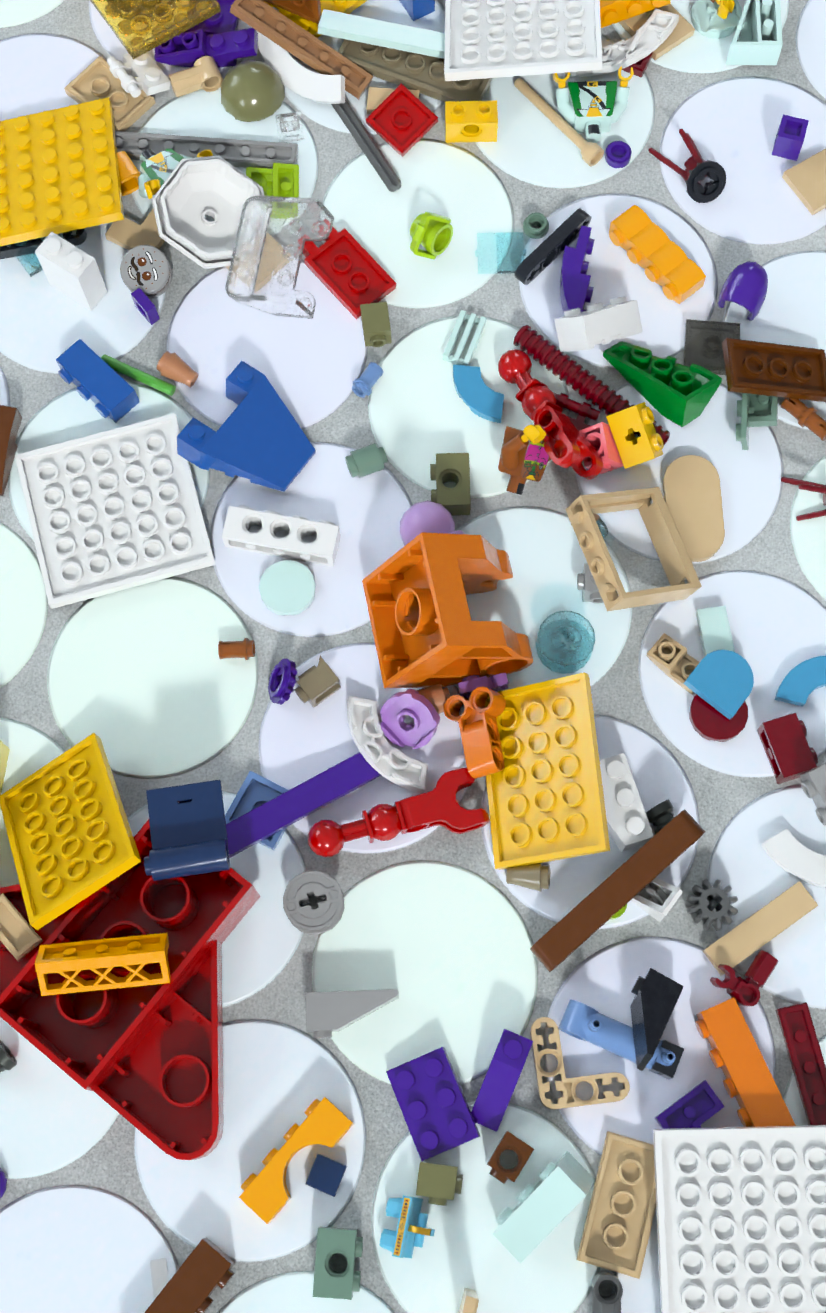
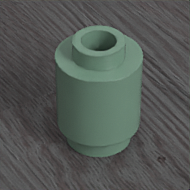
M376 443L351 451L350 455L345 457L346 465L352 478L356 476L361 478L384 470V463L388 462L383 447L378 448Z

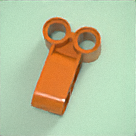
M484 686L474 689L469 699L460 695H452L444 704L445 716L459 723L467 769L475 779L503 771L505 766L496 717L504 711L506 701L501 693ZM490 696V703L485 708V701ZM464 705V711L459 715L460 708Z

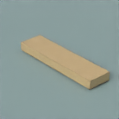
M799 881L703 950V953L720 976L725 973L718 968L720 964L729 965L732 968L819 905Z

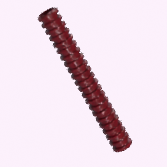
M529 325L523 326L516 333L513 341L516 347L520 346V350L526 351L528 356L533 355V360H539L541 366L546 365L548 371L552 370L554 376L559 375V379L561 381L565 380L567 386L572 385L574 391L579 390V395H585L587 401L592 400V405H598L600 411L605 410L607 416L635 406H630V402L627 399L623 400L622 395H616L614 389L610 391V387L607 384L603 385L602 380H596L594 374L589 375L590 371L587 369L583 370L581 364L576 365L577 362L574 359L570 360L569 355H563L564 352L557 350V346L554 344L550 345L551 342L548 339L544 340L541 334L537 335L538 332L536 330L531 331ZM654 420L653 426L656 433L661 436L664 446L670 437V432L668 430L664 432L661 425L657 426V422ZM639 431L634 432L635 436H641Z

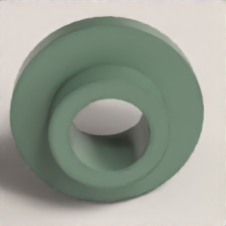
M532 213L525 218L523 231L532 239L543 238L549 231V222L543 214Z

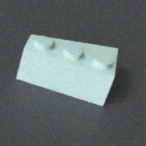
M746 0L730 46L726 65H777L783 46L780 0Z
M568 1151L556 1164L550 1162L538 1175L541 1180L534 1187L529 1184L517 1197L520 1203L513 1210L507 1207L495 1220L499 1225L493 1235L520 1263L583 1200L595 1180Z

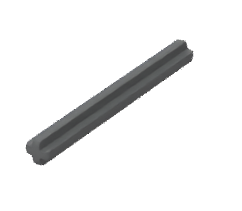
M346 98L345 103L331 104L390 192L399 190L401 188V180Z

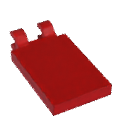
M325 220L319 225L321 229L319 235L326 242L317 247L310 237L306 235L298 241L301 245L299 250L306 257L304 259L305 265L352 316L358 319L361 316L360 305L378 303L396 289L397 283L345 228L338 232L328 220Z

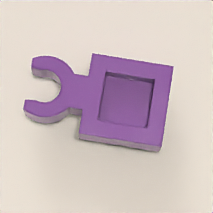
M500 673L489 678L486 676L479 678V675L465 677L462 679V682L458 683V694L469 699L472 691L477 687L484 686L494 691L508 689L506 673Z

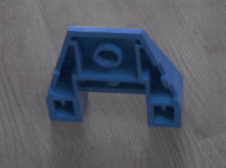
M241 361L226 378V397L238 404L237 408L217 431H214L193 417L177 436V454L201 469L208 471L210 468L225 472L226 476L233 478L235 475L250 479L251 483L285 492L316 453V450L267 377L249 364Z

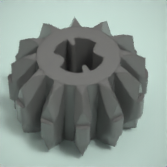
M708 879L702 881V888L694 885L692 891L695 895H688L686 901L694 904V906L687 908V913H696L698 915L692 922L696 925L703 920V929L706 931L710 929L712 923L716 931L722 929V922L729 926L733 922L730 915L738 913V909L730 905L736 903L738 897H728L727 894L732 890V887L728 885L721 890V880L718 879L714 882L713 887ZM714 899L718 904L711 911L707 908V905Z

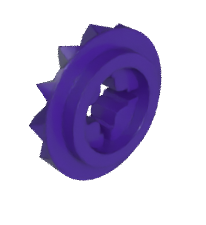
M287 658L282 659L274 667L268 683L270 700L280 705L289 700L290 693L294 691L293 687L297 682L295 680L298 673L296 664Z

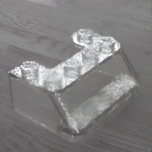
M257 195L248 198L242 208L225 286L227 295L238 303L275 316L313 319L316 307L314 296L305 290H295L305 241L325 240L332 231L335 218L319 199Z

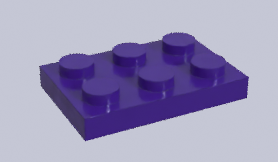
M444 1047L386 1071L421 1162L480 1137Z

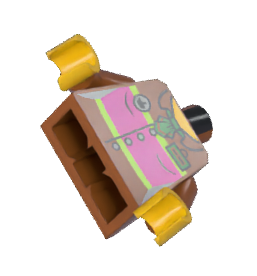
M528 425L524 430L506 426L498 465L500 472L510 474L506 491L522 495L527 479L536 482L541 480L547 463L551 458L544 449L545 442L543 439L546 436V432L540 425Z

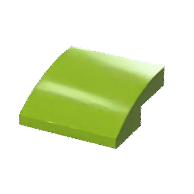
M273 163L272 169L246 167V175L263 187L269 218L282 217L299 212V165Z

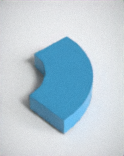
M453 364V382L459 398L479 417L501 423L504 394L494 392L486 386L481 377L480 367Z
M826 656L808 659L794 667L781 682L774 700L803 707L808 696L815 689L826 686Z

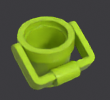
M431 212L418 215L410 228V236L413 239L410 244V250L417 256L435 260L436 256L444 252L451 242L453 236V227L450 224L451 219ZM420 244L426 248V251L418 249Z

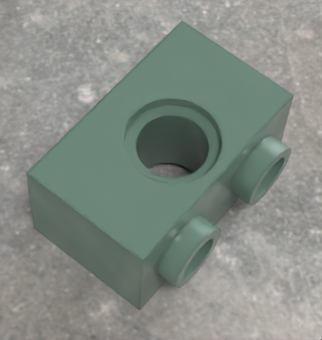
M318 1227L312 1297L352 1300L353 1292L360 1291L361 1271H355L356 1257H362L363 1237H357L358 1229ZM340 1253L347 1258L348 1265L345 1271L336 1272L331 1268L330 1259L333 1254Z

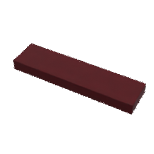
M805 1002L776 1009L808 1126L826 1125V1066L808 1004Z

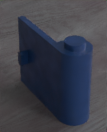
M221 780L146 790L152 850L149 851V856L144 857L147 876L152 875L153 880L156 881L230 870Z

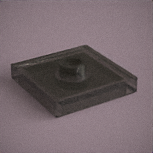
M686 319L683 365L690 367L693 363L704 367L716 375H726L722 342L726 338L740 339V323Z

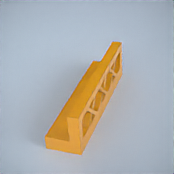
M159 933L40 945L35 968L41 996L170 983L171 975L167 958L169 948L168 934ZM160 962L162 973L149 974L142 968L145 964ZM122 966L129 970L130 973L126 977H117L110 973L113 967ZM90 969L98 974V976L94 980L86 981L78 976L81 970ZM59 973L66 979L62 983L48 984L46 974Z

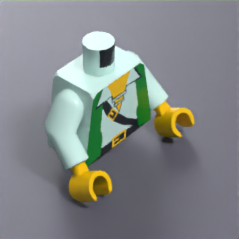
M622 66L619 68L618 78L620 85L618 86L617 81L568 82L566 86L565 81L569 78L570 72H565L564 79L559 78L557 73H553V80L558 83V88H556L558 111L568 123H572V127L578 133H586V140L593 143L601 140V132H609L611 123L617 122L626 110L630 87H627L628 81L632 79L634 74L632 67L630 76L627 78L621 76Z
M168 148L158 154H155L151 149L143 151L140 156V161L142 162L140 165L141 175L138 177L140 196L152 199L182 159L192 157L178 154L173 149ZM210 149L203 150L197 154V157L213 156Z

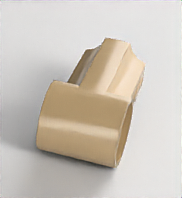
M203 56L195 61L193 67L168 75L176 97L200 89L206 92L216 91L221 87L223 81L217 64L211 56Z

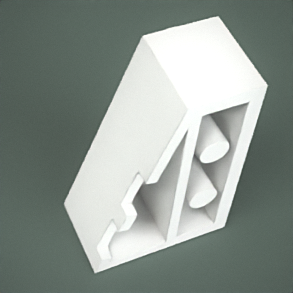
M626 296L610 299V305L603 306V302L587 305V311L583 312L580 311V308L564 311V317L554 319L560 352L590 350L595 348L594 345L601 343L602 345L609 344L612 340L624 339L643 332L638 301H626Z
M625 753L599 760L608 835L621 852L645 845L654 835Z

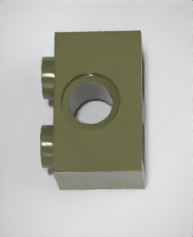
M469 453L436 454V464H430L431 481L436 480V489H431V502L443 505L452 516L470 515ZM452 481L457 485L453 488H448L443 484Z

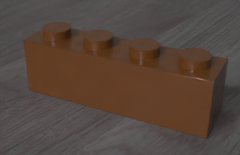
M207 1237L203 1238L145 1313H205L214 1301L210 1297L217 1286L223 1289L235 1274L230 1269L236 1262Z

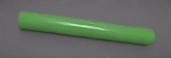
M106 354L101 357L113 370L170 396L175 393L176 386Z

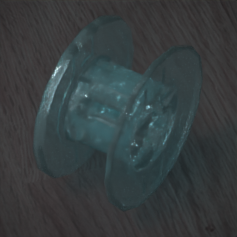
M572 611L555 612L548 616L540 625L536 642L537 655L543 665L551 671L562 674L574 673L583 668L590 660L595 644L594 629L590 622L579 613ZM562 634L564 636L565 641L570 642L569 650L567 649L565 642L560 643Z

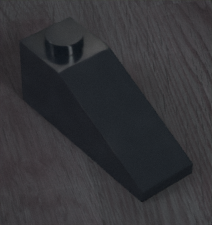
M650 968L645 978L641 976L637 978L631 990V993L635 994L630 1009L636 1066L641 1071L644 1070L653 1057L684 987Z

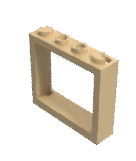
M659 487L580 495L565 509L607 612L684 600L702 587ZM638 509L671 586L626 593L593 514Z

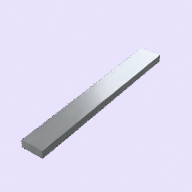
M115 131L117 152L125 151L131 160H140L141 154L147 149H151L155 154H158L168 148L173 149L178 154L192 158L197 157V154L201 151L210 149L213 156L219 155L234 167L272 169L273 163L297 164V143Z

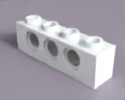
M239 505L238 507L229 506L221 537L225 547L334 567L341 534L339 526L328 520L315 522L300 515L288 517L273 510L261 512L255 511L246 505ZM255 525L262 527L258 532L248 531ZM282 530L289 532L287 536L282 538L276 536ZM309 535H313L316 537V539L310 543L303 541V539Z

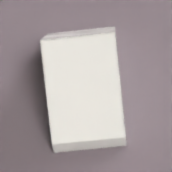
M655 878L630 901L660 922L683 891L663 880Z

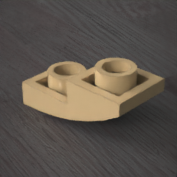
M664 633L648 651L646 656L674 682L693 695L694 692L683 683L698 665L699 661L687 654V648Z

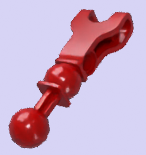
M517 349L508 350L502 354L498 362L499 375L507 383L517 384L520 391L515 397L518 401L522 402L524 413L533 420L534 425H540L546 432V436L543 439L545 442L544 449L551 460L563 468L571 466L579 476L587 480L597 477L603 468V460L592 444L579 433L569 417L562 413V408L556 405L555 394L546 384L531 377L532 363L530 357L524 351ZM586 457H590L592 466L586 471L581 462Z
M466 767L445 772L439 778L436 787L432 791L396 801L394 806L378 804L372 807L368 813L366 810L362 811L361 820L339 825L332 820H320L310 828L307 838L308 845L315 854L322 857H331L340 852L345 842L368 836L369 843H373L374 839L389 841L400 832L403 835L434 826H443L453 833L463 834L484 827L490 819L486 810L482 808L466 810L456 800L457 792L471 786L475 781V778L470 775Z

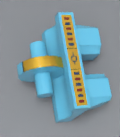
M411 1196L388 1199L386 1216L399 1218L396 1231L383 1230L379 1245L391 1251L392 1256L412 1258L414 1246L422 1248L424 1236H434L435 1229L426 1227L428 1214L420 1213L423 1199Z

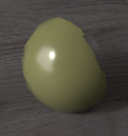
M248 60L229 69L221 83V104L226 112L235 117V120L244 122L261 121L272 116L281 107L285 98V86L278 73L270 65L260 61Z

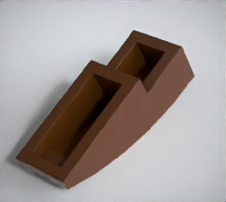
M0 405V496L4 495L18 448L15 441L22 420V416L17 408Z

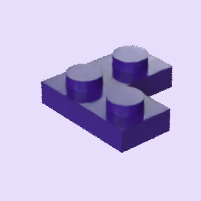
M704 1080L654 1118L662 1129L702 1128L701 1124L725 1106L707 1081Z

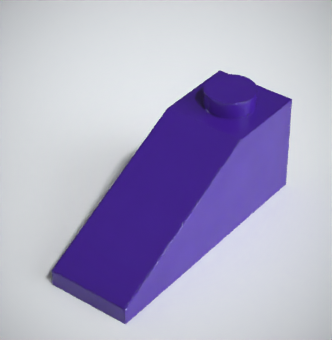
M503 1030L471 1111L475 1123L493 1131H498L533 1044L532 1040L509 1030Z

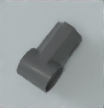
M610 1271L598 1272L591 1282L592 1313H621V1298L623 1294L621 1282ZM608 1279L615 1282L613 1294L610 1296L599 1294L598 1288L602 1281Z

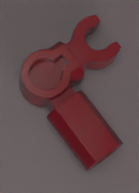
M760 950L744 975L745 980L741 977H736L735 971L729 965L720 964L718 968L725 973L724 980L721 981L718 978L711 977L710 982L715 987L726 988V992L732 998H735L738 1005L754 1006L760 999L759 987L762 988L779 961L770 953Z

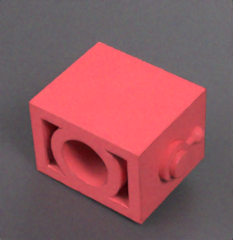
M600 422L579 430V433L592 444L603 460V468L600 474L623 467L608 424ZM586 457L583 459L584 467L590 469L592 460L590 457Z

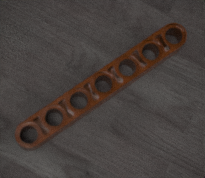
M685 809L681 811L530 948V951L549 972L554 970L692 846L706 831Z

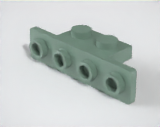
M742 393V400H737V417H741V424H736V441H741L742 450L749 449V427L777 426L778 397Z

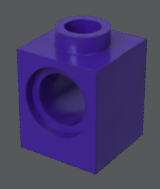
M783 114L771 155L797 161L809 120Z

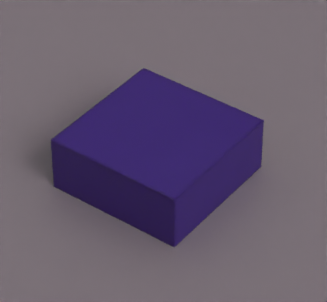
M140 288L131 293L135 307L151 325L160 320L155 305Z

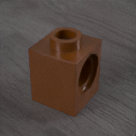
M506 1131L487 1162V1165L492 1168L489 1174L503 1184L508 1179L515 1182L534 1148L509 1131ZM504 1150H512L517 1155V1164L512 1169H505L500 1164L499 1158Z

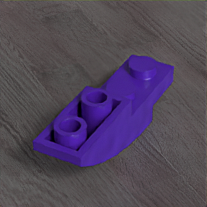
M254 28L206 35L204 30L200 29L155 37L154 59L156 62L168 65L193 67L197 59L203 56H211L214 58L218 68L237 65L238 58L257 55L258 33Z
M581 225L576 248L565 246L560 276V298L563 313L564 311L580 308L581 312L587 311L584 309L585 302H591L594 287L589 286L591 275H587L589 262L585 261L586 254H592L595 239L590 238L592 227Z

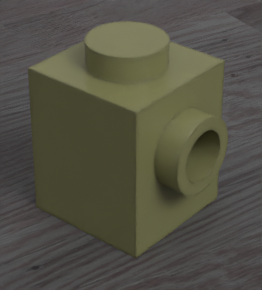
M420 1162L416 1195L428 1197L429 1204L447 1206V1200H454L455 1193L461 1194L463 1174H457L458 1167Z

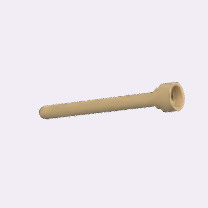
M518 78L515 80L514 86L581 150L582 159L590 167L596 165L602 159L604 150L597 143L587 142L523 79Z

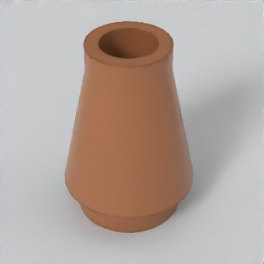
M166 351L156 367L161 372V376L183 383L190 388L199 376L175 352L170 353Z

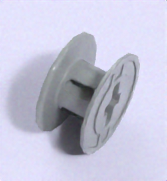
M317 870L305 871L295 876L286 886L283 895V909L291 924L299 931L310 935L324 934L333 929L341 920L345 909L344 896L337 881L329 874ZM313 896L317 900L327 899L326 901L319 902L317 909H312L310 905L301 907L303 904L310 903L309 898Z

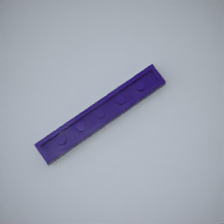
M359 752L227 823L226 830L230 858L378 778L381 774Z

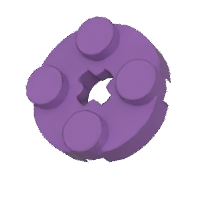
M407 689L405 692L393 694L384 703L380 714H382V722L380 723L382 731L392 743L400 747L407 745L414 746L412 749H417L425 746L435 735L440 722V715L436 712L431 702L414 689ZM405 715L411 716L414 719L415 725L413 723L406 724L404 722Z

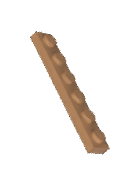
M235 0L231 5L230 13L320 74L344 76L345 91L358 100L371 84L374 76L264 1Z

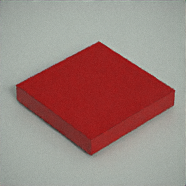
M401 83L365 120L368 126L403 157L438 122V117Z

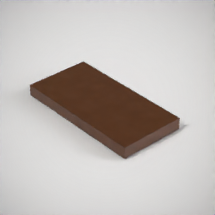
M726 338L722 342L728 391L826 402L825 350Z

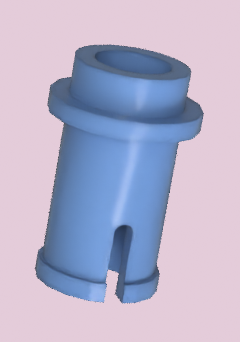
M370 362L359 379H354L352 391L361 398L369 396L372 393L371 388L383 375V369L376 363Z

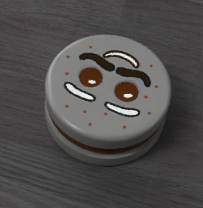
M136 246L130 249L121 261V278L131 292L140 288L149 299L165 293L172 282L173 272L171 264L164 253L154 246Z

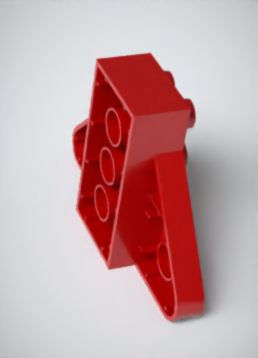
M148 819L134 836L141 858L140 863L39 930L32 927L43 942L19 962L0 941V1017L85 1090L94 1091L166 1154L180 1160H197L209 1155L217 1147L223 1134L222 943L261 896L250 882L231 867L230 870L154 881L152 875H146L144 857L149 856V851L152 850ZM20 884L1 887L0 895L3 893L29 923ZM159 933L168 934L169 948L167 958L171 975L170 983L41 996L35 968L40 945ZM160 962L148 963L142 968L149 974L162 973ZM122 966L113 967L110 973L117 977H126L130 971ZM88 969L81 970L78 976L87 981L94 980L98 974ZM59 973L46 974L48 984L62 983L66 979Z

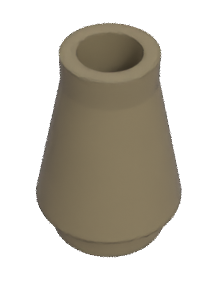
M537 863L507 867V884H514L539 892L550 887V865Z

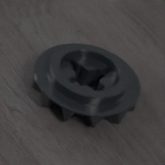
M707 159L703 163L697 162V166L693 170H689L690 175L688 180L685 181L687 185L686 192L694 201L708 203L722 193L726 184V172L718 162ZM705 175H707L712 180L706 182L703 187L698 181L705 179Z

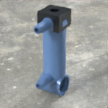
M575 1000L569 1001L559 1025V1030L636 1063L632 1027L603 1015L583 1003ZM660 1040L653 1057L645 1068L666 1079H672L684 1048L669 1041Z

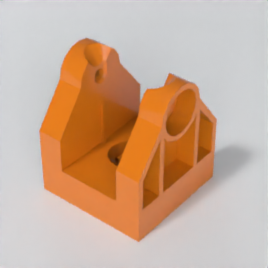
M421 532L362 580L384 688H426L439 683L442 687L458 684L462 682L463 678L471 675H479L480 678L484 676L491 677L500 673L511 674L521 671L533 663L527 635L516 633L502 621H472L466 595L494 591L497 589L499 580L513 578L509 555L506 551L496 549L481 535Z

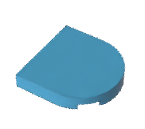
M716 650L707 654L698 663L683 684L730 720L750 695L754 684V677L750 665L742 656L729 650Z

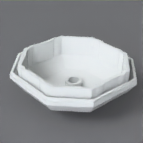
M219 155L182 159L152 198L159 237L204 269L241 265L270 225L263 187ZM205 216L213 217L214 221H207Z

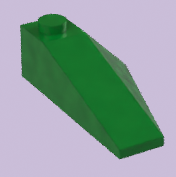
M620 341L603 351V357L662 416L680 427H684L701 415L722 382L721 377L700 365L692 363L688 367L676 363L677 358L668 356L666 359L653 356L652 351L624 341Z

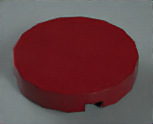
M696 694L691 702L689 719L694 730L702 738L726 742L735 738L745 728L748 720V706L744 701L735 715L729 720Z

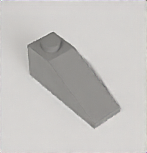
M398 989L305 993L306 1031L313 1033L314 1038H331L332 1032H339L398 999L399 991Z

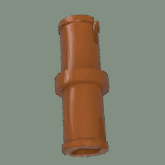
M785 398L780 407L795 417L801 427L806 426L822 441L826 440V421L817 414V410L814 407L809 408L799 399L789 398L788 400Z

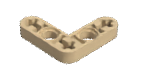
M541 1017L533 1022L530 1028V1036L533 1041L532 1050L538 1093L541 1103L546 1108L556 1110L617 1102L623 1100L628 1095L630 1084L628 1079L621 1073L612 1072L566 1078L557 1024L549 1017ZM541 1023H546L547 1028H552L553 1033L548 1035L549 1045L555 1043L556 1050L547 1048L538 1052L537 1045H544L542 1035H536V1030L540 1029ZM552 1054L556 1057L558 1066L555 1071L546 1072L541 1068L540 1059L543 1055ZM559 1074L561 1081L555 1080L554 1084L556 1091L562 1092V1097L557 1099V1104H552L551 1099L545 1098V1093L550 1091L549 1081L543 1084L542 1077L551 1078ZM611 1078H616L617 1083H623V1089L618 1092L619 1096H614L613 1091L602 1092L604 1099H598L599 1088L595 1079H601V1086L611 1084ZM580 1082H587L592 1086L593 1095L589 1100H581L577 1097L575 1090Z

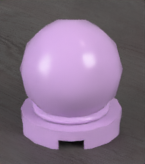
M428 500L412 505L400 520V535L404 546L421 532L465 534L461 530L455 531L453 517L443 505Z

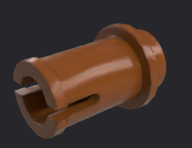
M244 638L243 641H219V659L245 658V660H249L250 657H255L254 640Z

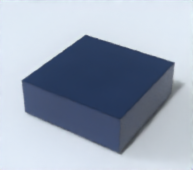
M318 1154L305 1184L335 1197L347 1166Z

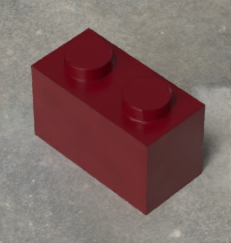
M796 713L763 722L757 729L777 784L800 778V775L817 767V754L813 747H809L806 740V726L802 720H798Z

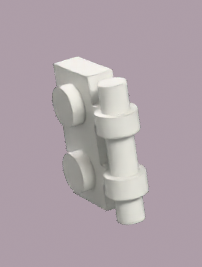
M146 49L123 55V63L114 56L109 57L107 60L110 72L115 78L120 79L122 88L134 98L141 94V90L147 96L170 90V80Z

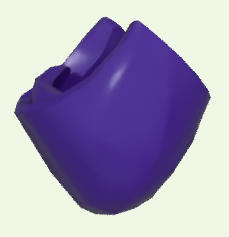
M747 261L738 265L730 272L724 282L718 298L719 308H724L725 301L734 302L750 312L747 317L749 321L754 320L767 294L768 275L765 269L757 262Z

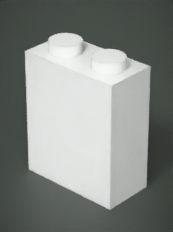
M51 232L35 250L50 286L91 312L107 294V289L95 258L57 234Z

